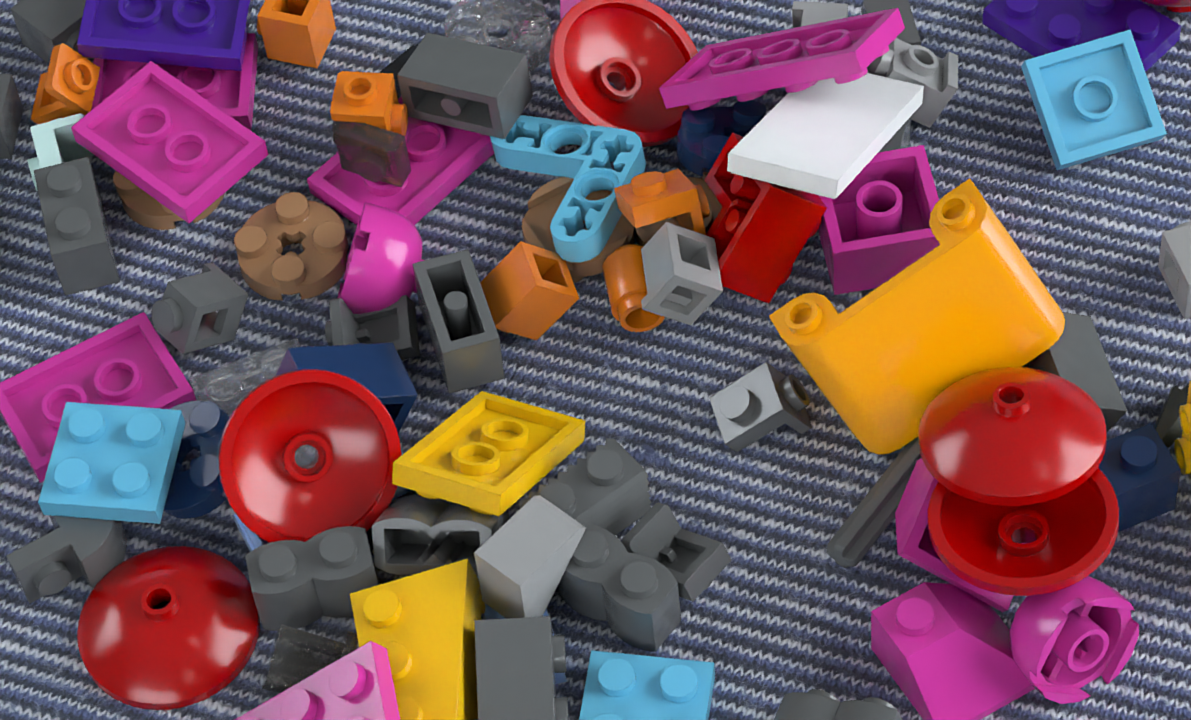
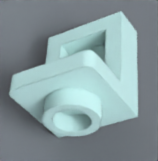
M79 113L64 118H57L30 127L37 157L27 159L36 191L38 190L34 170L94 155L75 141L71 129L74 124L85 116L84 114Z

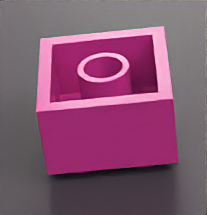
M924 145L878 152L837 198L831 199L819 196L827 209L822 216L818 232L834 295L877 288L940 245L929 225L930 213L939 201Z

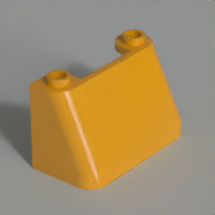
M970 178L944 195L935 204L930 213L929 225L940 245L844 311L838 313L834 305L824 295L806 293L792 299L769 315L781 338L854 436L869 452L878 455L890 454L917 438L924 411L930 402L950 385L981 371L1004 367H1022L1053 346L1064 331L1065 318L1062 310Z

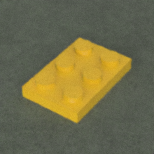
M481 391L393 462L392 484L414 490L424 498L443 499L469 507L470 510L481 514L501 516L584 442L585 420Z

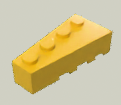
M468 558L350 593L359 647L372 641L387 648L400 720L478 719L474 620H481V615L485 612V602L482 601L479 579Z

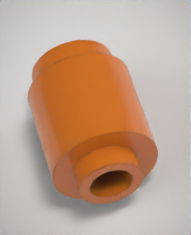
M627 244L617 248L604 260L602 270L614 318L620 321V325L625 330L644 332L659 326L665 317L642 310L641 300L647 295L641 249L644 246L637 244Z

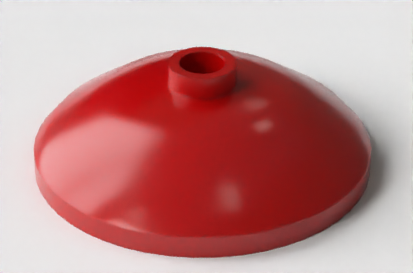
M582 0L574 5L557 25L551 40L549 61L553 81L561 99L581 123L635 132L640 137L643 147H651L668 142L678 136L682 113L689 106L683 105L666 109L659 88L692 59L698 51L683 27L670 14L647 0ZM609 82H611L612 84H614L615 87H616V89L613 88V87L609 84Z
M995 368L972 374L955 382L940 392L930 402L923 413L919 425V448L922 460L932 476L956 494L992 505H1031L1065 495L1079 487L1092 476L1105 454L1106 423L1101 409L1093 398L1082 388L1060 376L1032 368Z
M302 369L290 371L270 378L258 385L234 409L225 426L220 442V480L225 496L235 514L252 532L269 543L281 540L306 542L318 533L345 526L361 527L368 531L372 524L388 508L398 486L392 484L393 462L402 456L400 439L393 419L387 409L371 391L347 376L328 370ZM303 445H311L315 449L314 460L309 465H298L295 461L296 450Z
M1099 468L1083 484L1065 495L1049 501L1021 506L992 505L974 501L956 494L938 482L933 490L928 506L929 536L941 561L949 570L969 584L1004 595L1031 596L1046 594L1064 589L1081 581L1104 562L1111 552L1118 535V501L1111 483Z
M188 546L156 548L123 561L96 584L86 599L80 614L77 630L78 647L90 677L97 686L112 698L124 704L142 709L170 710L182 708L215 695L239 675L248 663L257 644L260 631V616L249 581L233 563L224 557L205 549ZM169 602V604L162 609H152L159 603Z

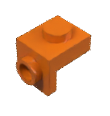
M64 43L54 46L48 72L40 75L30 120L36 124H42L79 113L87 115L92 109L100 67Z
M341 71L338 73L330 106L331 119L338 122L364 123L370 157L393 159L397 137H405L408 124L407 106L398 102L394 75L392 73Z
M679 169L665 173L657 171L645 172L632 178L631 183L614 188L618 209L635 228L676 216L681 227L706 235L703 218H707L710 215L706 194L700 184L694 185Z

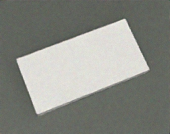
M867 73L863 77L848 83L837 84L834 78L819 80L815 85L805 90L787 93L728 153L727 171L732 174L835 199L921 106L924 86Z

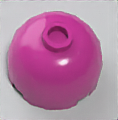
M367 202L364 203L346 262L344 284L341 283L337 297L343 299L353 314L380 311L391 306L404 295L410 298L412 292L417 293L413 263L424 260L422 259V238L416 226L404 215L391 209Z
M1090 576L1055 592L1026 596L1018 607L1010 628V646L1013 660L1030 684L1046 699L1059 704L1080 702L1091 696L1080 688L1099 676H1102L1104 682L1108 685L1119 675L1132 656L1139 636V624L1131 618V610L1135 611V609L1115 589Z

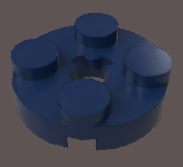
M750 100L745 102L738 101L733 107H713L701 110L686 109L682 113L681 126L678 131L677 156L679 161L686 169L703 177V167L708 170L712 168L731 134L735 133L745 137L766 116V106L758 101Z
M196 400L184 402L170 408L181 410L186 424L163 511L180 519L203 516L218 508L226 500L221 495L224 491L219 474V448L223 431L230 415L212 401ZM193 449L200 451V456L191 460L190 469L185 470L182 463L186 455Z

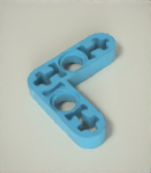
M526 115L519 116L505 139L490 136L496 162L502 167L574 179L551 221L550 230L555 250L562 260L581 263L598 256L607 244L622 215V212L618 209L614 188L631 183L632 178L645 171L646 160L640 137L635 132L625 129L593 126ZM563 146H581L578 150L572 153H554L557 149ZM610 162H614L613 165L615 170H612ZM595 191H612L610 196L604 199H585L587 195ZM583 220L585 221L587 230H583Z

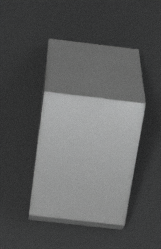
M541 495L533 496L474 552L482 601L505 618L542 617L586 527Z

